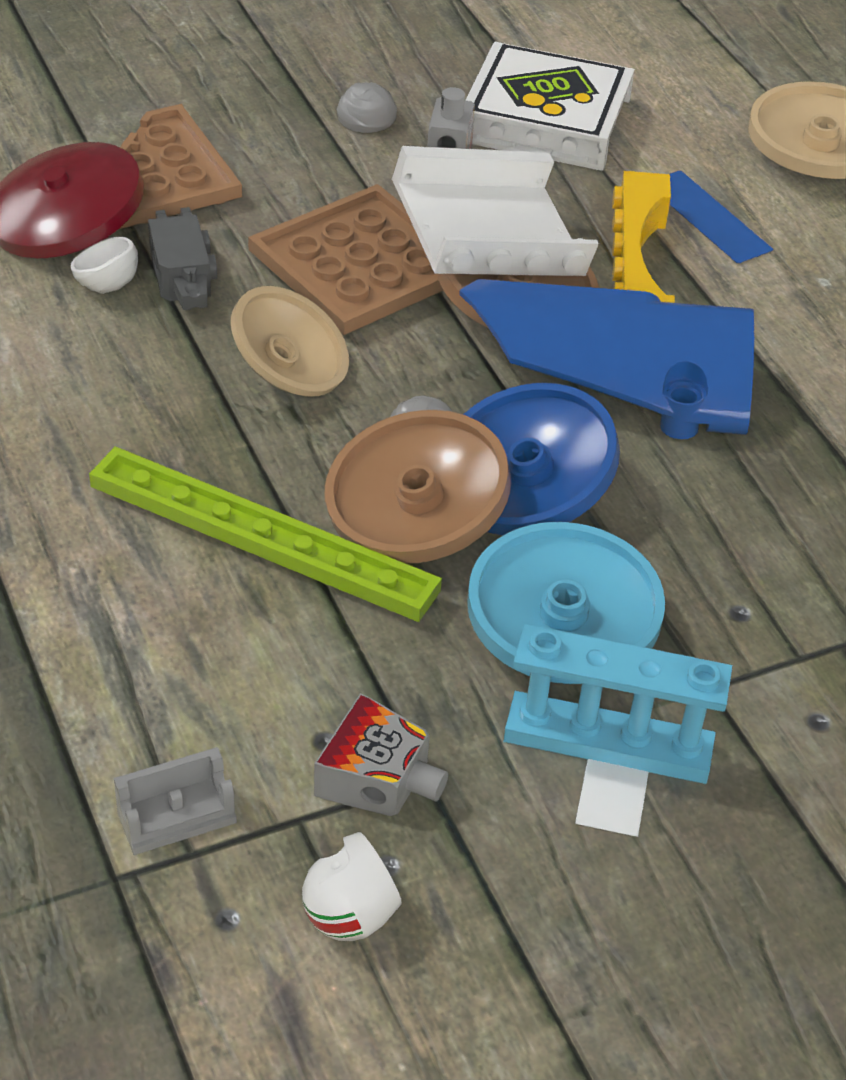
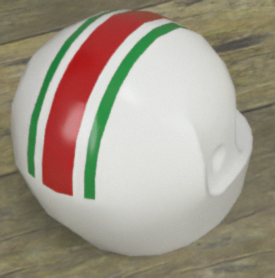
M361 832L343 837L344 847L337 854L318 859L309 869L302 887V902L309 920L318 931L338 941H355L368 937L381 928L402 904L399 892L387 868L371 843Z

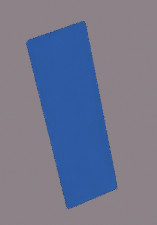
M682 171L670 173V205L736 263H742L773 251L771 246Z

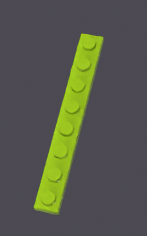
M116 446L89 473L90 487L416 622H420L441 592L442 578Z

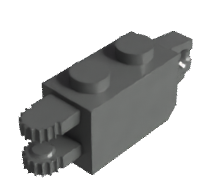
M190 207L180 208L179 216L168 217L165 210L155 211L156 219H148L150 254L160 296L169 301L178 300L183 310H189L194 307H208L207 297H211V280L217 279L215 255H208L211 253L208 230L200 229L197 214L192 215Z

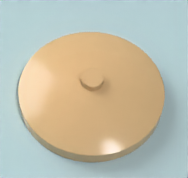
M794 82L774 87L756 99L751 109L748 130L751 140L766 157L787 169L805 175L846 179L845 86L825 82Z

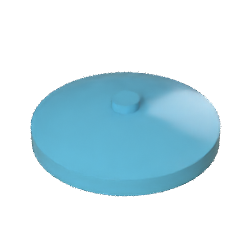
M538 523L518 528L503 535L482 552L472 569L469 581L467 604L473 629L484 646L496 658L513 668L523 623L652 649L660 634L665 612L664 590L650 562L636 548L614 534L578 523ZM515 669L516 671H519L527 676H530L531 672ZM551 677L550 681L562 684H582L556 677Z

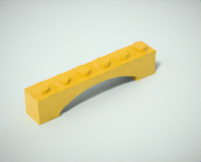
M623 171L622 185L614 186L612 209H614L612 232L614 233L612 281H618L614 283L613 289L646 291L659 297L661 302L675 303V295H666L652 279L641 252L643 244L655 230L666 229L671 200L670 174Z

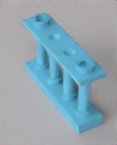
M523 623L513 669L531 672L528 693L514 692L503 742L707 784L716 732L704 730L702 727L707 709L725 712L733 665ZM551 677L582 683L579 704L548 698ZM603 687L634 693L630 714L599 708ZM659 698L686 704L682 724L651 719L654 699Z

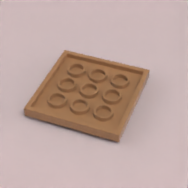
M379 184L248 237L249 251L296 293L306 297L320 307L332 319L343 335L444 291L439 282L438 275L432 269L404 205Z

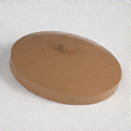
M444 410L412 411L398 414L373 424L345 445L329 469L325 483V502L332 524L341 538L406 564L422 563L454 554L481 538L495 524L507 504L511 488V474L503 445L496 435L484 424L456 412Z

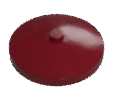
M82 142L51 149L19 165L0 182V247L11 254L25 258H53L84 250L106 239L132 217L142 200L144 180L136 160L129 152L118 146L102 142Z

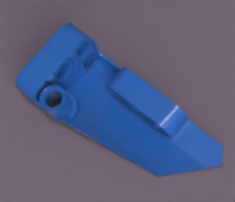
M477 279L460 289L459 295L482 318L510 363L661 414L660 428L671 438L689 439L694 437L698 433L700 424H706L707 432L747 435L751 413L754 368L753 309L661 302L659 297L646 291Z

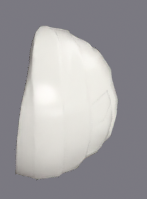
M126 237L108 238L86 248L78 254L71 263V271L74 278L91 291H96L100 294L116 291L129 283L134 277L138 264V251L134 243Z

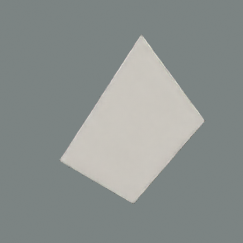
M588 759L575 824L638 837L649 772Z

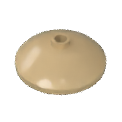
M261 286L251 289L236 303L231 315V330L235 343L246 363L266 382L291 394L313 397L330 393L343 381L349 367L347 345L332 319L315 303L294 291L275 286Z

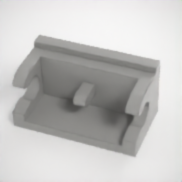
M218 747L114 778L117 814L133 855L237 823L233 786L230 779L226 781L224 779L223 758Z

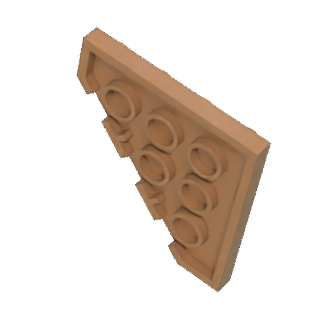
M182 104L146 112L140 119V128L137 132H131L120 146V148H123L134 157L144 180V194L140 205L132 217L120 229L137 224H146L148 219H156L155 211L165 210L167 216L180 214V208L190 207L191 210L211 205L223 204L242 197L241 182Z

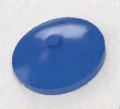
M556 383L520 385L485 398L463 414L484 424L496 435L503 445L510 469L511 488L507 504L498 520L487 531L488 533L505 535L518 528L538 523L571 522L589 510L604 495L617 472L620 445L613 420L606 408L598 400L577 388Z

